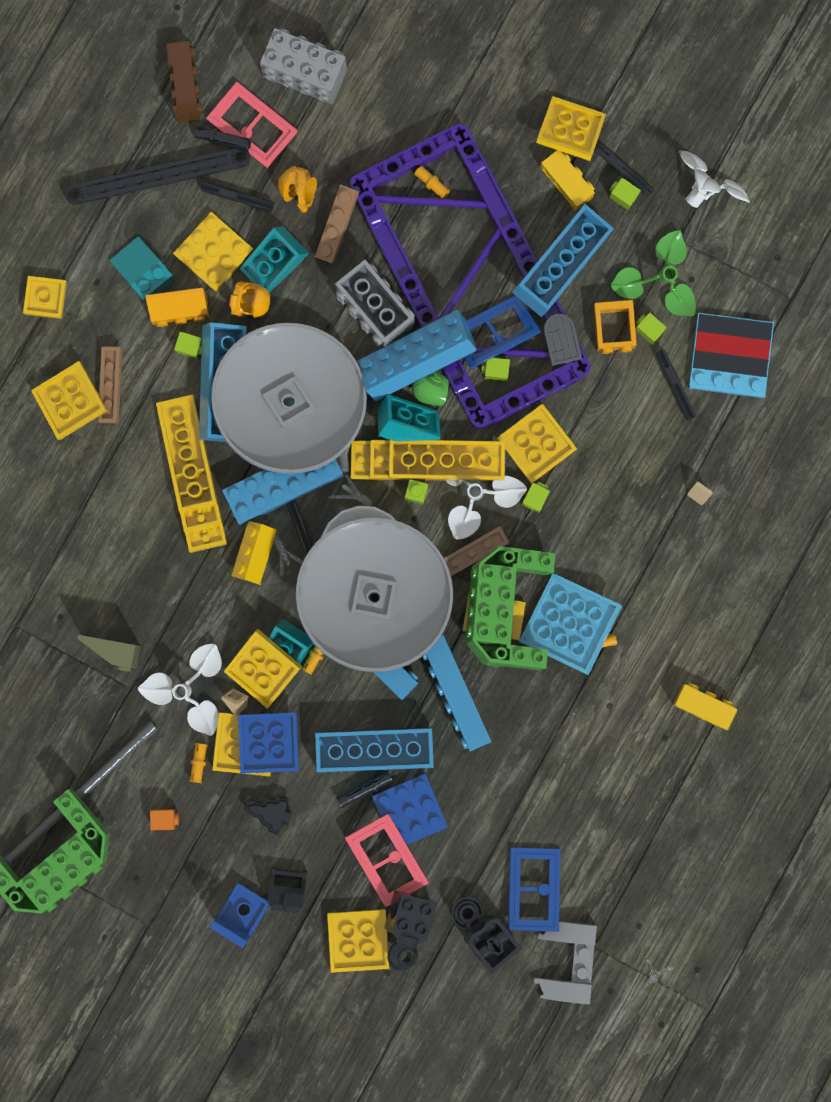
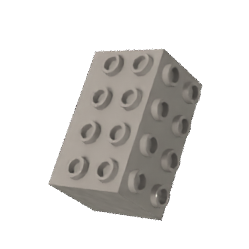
M274 28L260 62L263 77L333 105L347 72L344 54L338 50L330 51L320 43H310L303 36L295 37L290 35L291 33L285 29L278 30Z
M364 260L335 283V293L342 305L347 304L350 315L354 319L358 318L360 320V326L365 333L368 334L370 332L372 334L373 342L380 349L399 340L414 328L415 315L408 307H404L403 301L398 294L393 293L389 289L390 285L384 278L381 279L379 277L377 269Z

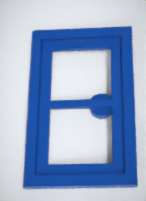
M516 295L466 320L470 330L486 323L494 335V346L477 355L471 353L465 356L464 359L472 369L541 333L530 313ZM513 308L526 329L504 340V337L496 332L489 320Z
M510 847L508 930L559 932L560 849ZM521 859H548L549 885L541 884L539 888L520 887ZM520 891H538L543 896L549 894L548 920L519 919Z

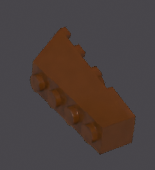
M189 41L167 43L168 65L171 70L169 75L171 87L173 88V91H171L174 104L173 113L178 123L200 120L199 114L203 113L202 104L197 99V95H200L199 83H195V77H198L197 65H193V58H196L195 48L191 47Z

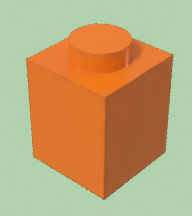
M176 809L150 811L151 830H174L176 825H179V813H176Z

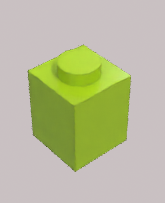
M621 178L619 182L615 181L611 186L610 191L612 193L609 198L629 210L641 190Z
M649 313L647 316L643 314L636 322L638 326L635 330L650 344H653L667 327Z
M180 332L174 350L176 353L198 359L199 355H202V338Z
M491 358L482 363L481 373L485 374L484 379L507 381L510 360Z
M410 479L405 500L424 505L428 484Z
M537 482V484L532 483L522 505L539 513L550 492L547 490L548 486Z

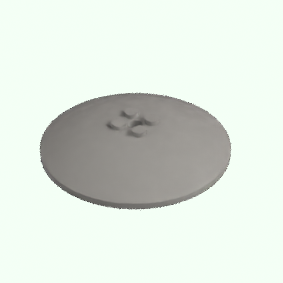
M278 323L248 333L238 340L225 354L217 368L213 381L212 409L216 424L223 438L243 459L271 472L303 473L331 463L352 444L365 416L367 395L362 380V372L356 360L348 349L333 336L308 325ZM286 398H291L294 401V405L287 407L283 401Z
M363 518L349 521L332 529L311 548L299 571L296 585V603L304 630L322 653L333 661L351 669L366 672H384L413 663L436 644L449 621L453 603V587L450 572L444 558L426 536L399 521L385 518ZM376 593L380 599L378 602L373 603L369 600V595Z

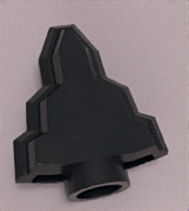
M278 796L277 799L268 798L264 802L258 800L246 802L244 810L252 817L259 818L261 825L268 827L269 832L279 835L282 825H288L292 810L287 809L289 797Z

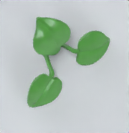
M680 230L668 233L656 245V257L659 260L665 261L667 266L660 270L659 275L641 280L640 272L629 267L622 269L611 283L612 290L620 297L636 299L643 294L642 284L656 279H660L663 283L670 282V290L672 292L665 296L667 310L677 316L695 315L696 302L690 287L685 284H678L674 289V280L677 278L678 272L672 265L683 262L687 254L686 244Z

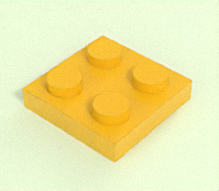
M28 276L23 314L62 319L67 281Z

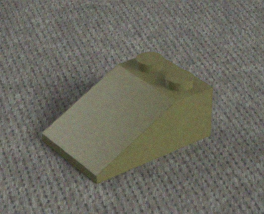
M78 635V640L110 664L116 665L117 670L131 672V668H137L141 646Z

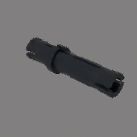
M199 126L195 130L196 139L210 141L211 144H224L245 150L251 148V138L223 133L218 129H205Z
M386 771L375 778L371 777L368 779V782L336 797L341 808L372 792L376 793L379 791V788L393 782L390 773Z

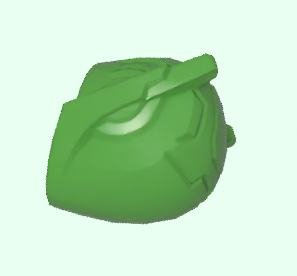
M435 371L413 382L410 391L423 403L443 406L448 394L449 380L446 379V376Z

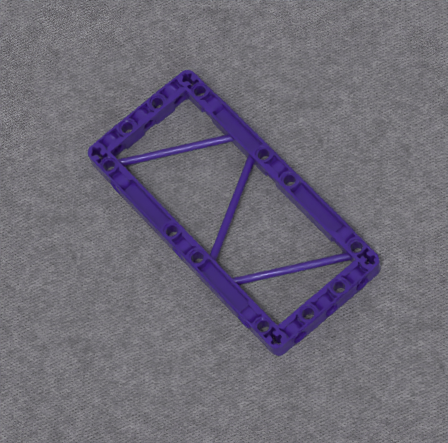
M457 124L445 131H441L369 167L365 171L353 176L350 180L351 189L359 191L356 201L367 225L415 315L420 328L430 324L422 320L425 315H430L433 318L432 322L451 313L500 237L507 250L511 251L522 279L528 273L524 266L526 264L534 266L537 262L489 166L481 155L468 128L463 124ZM457 132L463 134V143L461 137L459 135L457 136ZM424 148H428L431 150V153L424 155L421 151ZM471 148L474 152L471 155H467L464 153V149ZM453 149L457 151L464 167L468 168L472 176V182L481 200L375 195L373 189L384 183L388 184L406 175L408 171L418 166H424ZM390 165H395L398 169L395 172H390L387 168ZM357 182H359L360 185L362 184V194L359 187L356 186ZM369 198L373 202L371 205L365 206L362 201ZM380 203L487 209L496 230L439 317ZM514 231L517 236L509 238L507 232ZM411 281L416 286L410 290L405 287V284ZM558 299L542 316L545 323L550 316L555 314L565 315ZM579 344L582 356L579 364L581 367H586L584 372L577 370L579 367L577 361L575 363H566V365L485 406L460 359L441 369L449 380V384L473 428L481 430L585 378L591 366ZM476 347L477 351L473 353L479 354L490 347ZM510 348L499 354L501 356L550 358L548 350ZM549 381L553 387L551 390H545L542 383ZM512 398L517 399L519 405L511 407L508 401ZM468 399H474L476 405L470 408L467 407L465 402ZM478 408L480 410L477 411V414L480 418H484L482 422L483 424L475 422L476 415L473 412H475Z

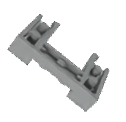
M559 921V932L546 931L544 935L539 932L537 939L574 943L571 981L534 977L535 984L539 983L543 992L540 998L590 1005L596 924Z

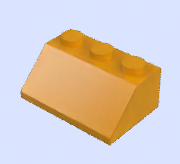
M203 288L146 295L150 319L156 327L168 326V323L175 322L177 325L185 324L187 320L202 322L205 321V318L210 317L207 294Z

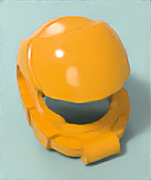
M293 166L279 177L278 189L281 197L286 202L298 195V208L303 213L307 212L315 197L317 180L311 177L308 170Z
M238 282L230 297L229 306L231 307V314L237 316L253 315V318L262 317L268 312L270 294L265 287L259 284Z

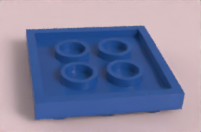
M297 713L238 715L240 774L299 771Z
M426 773L372 796L380 817L387 813L390 815L407 845L448 828Z

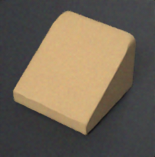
M696 482L687 495L700 505H703L712 495V491L700 482Z
M235 689L222 696L224 703L235 715H238L247 708L249 696Z

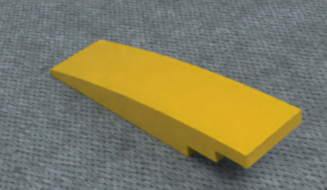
M194 395L156 403L189 552L193 553L227 545L204 440H199V417Z
M443 440L353 441L351 445V479L504 480L505 442Z

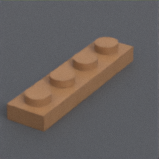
M340 185L315 255L316 258L332 264L335 263L359 191Z
M121 347L101 348L99 395L108 411L98 417V423L119 424Z
M497 527L445 557L444 560L449 569L450 576L476 563L491 550L509 544L501 527Z

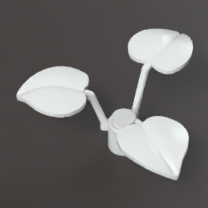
M688 151L678 152L683 161L695 170L696 181L692 186L693 190L686 197V201L691 206L698 208L704 199L707 200L713 194L719 193L721 189H726L729 194L747 203L750 202L746 192L739 184L725 179L724 184L719 186L715 180L705 173L707 166L700 157Z
M505 476L504 480H494L492 483L494 491L482 489L479 484H471L467 480H445L452 486H458L463 481L468 486L467 493L470 498L468 509L464 506H457L449 514L448 523L453 537L457 540L467 538L479 528L481 522L480 514L471 510L474 500L481 499L484 493L495 494L494 500L496 504L509 508L519 502L527 491V487L518 479L510 476Z
M206 644L193 652L190 657V667L197 670V673L185 683L178 684L172 688V680L167 674L155 673L138 687L139 692L147 700L157 705H165L171 702L172 693L178 700L185 699L187 702L193 703L196 707H192L187 715L188 723L194 730L209 736L213 735L217 729L218 709L209 700H205L199 705L197 701L189 697L191 695V687L189 685L200 673L205 677H212L220 671L222 660L217 645Z

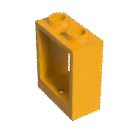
M633 300L594 303L593 312L597 351H602V354L613 353V350H621L624 353L635 349L637 344ZM628 312L630 341L603 343L600 314Z

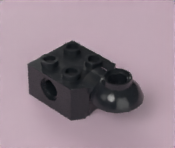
M397 890L394 891L384 927L389 934L396 938L387 954L388 962L393 969L405 971L415 965L418 959L417 945L428 940L437 902L429 898ZM407 952L406 958L401 960L402 954Z
M466 897L454 904L452 909L454 923L459 928L467 930L464 937L465 943L490 973L493 974L522 949L494 915L483 916V908L476 899ZM470 908L469 916L463 917V910Z

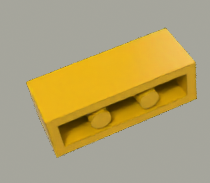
M557 150L541 163L540 168L572 208L577 211L593 198L595 189L589 181L586 182L582 178L583 174L576 166L573 167L569 156L565 152L562 153Z
M248 521L231 576L260 585L276 535V529Z
M688 683V685L682 684L673 703L674 706L719 728L729 729L737 712L732 702L725 699L721 702L715 699L717 695L708 691L704 694L698 691L699 687L692 683Z

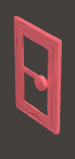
M239 82L233 85L206 118L221 132L240 137L251 138V129L262 116L284 133L267 153H264L251 143V148L248 150L249 154L266 168L272 164L298 133L295 127ZM238 97L242 98L259 112L253 122L248 127H244L241 133L221 118Z
M388 813L345 837L385 907L391 905L394 891L388 892L375 870L390 861L397 863L402 858L414 879L395 889L397 891L411 894L429 884ZM385 829L397 851H392L388 858L373 866L359 842Z

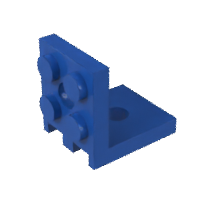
M238 882L209 928L244 948L270 904L268 900ZM240 905H248L250 912L247 915L241 914L239 912Z

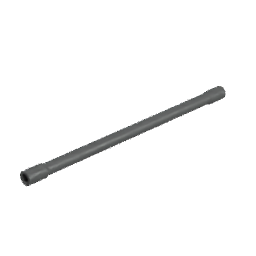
M151 721L148 722L131 741L76 791L77 795L81 799L85 797L141 743L154 734L158 728ZM56 809L14 850L3 857L6 863L11 867L24 852L64 816L63 813Z

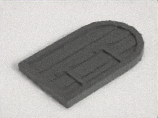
M564 314L550 316L544 326V336L552 366L581 360V351L573 321Z

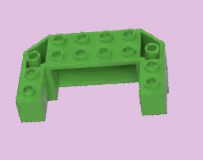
M499 546L491 550L472 566L466 644L483 665L531 670L546 669L548 649L511 645L516 572L541 575L554 573L555 553Z
M72 788L65 791L53 802L76 829L77 833L21 880L0 855V894L14 911L31 913L48 911L50 913L58 906L56 902L61 898L65 900L73 894L72 889L77 885L81 887L88 881L87 876L92 872L95 875L104 868L102 864L107 861L110 833L99 817H95Z

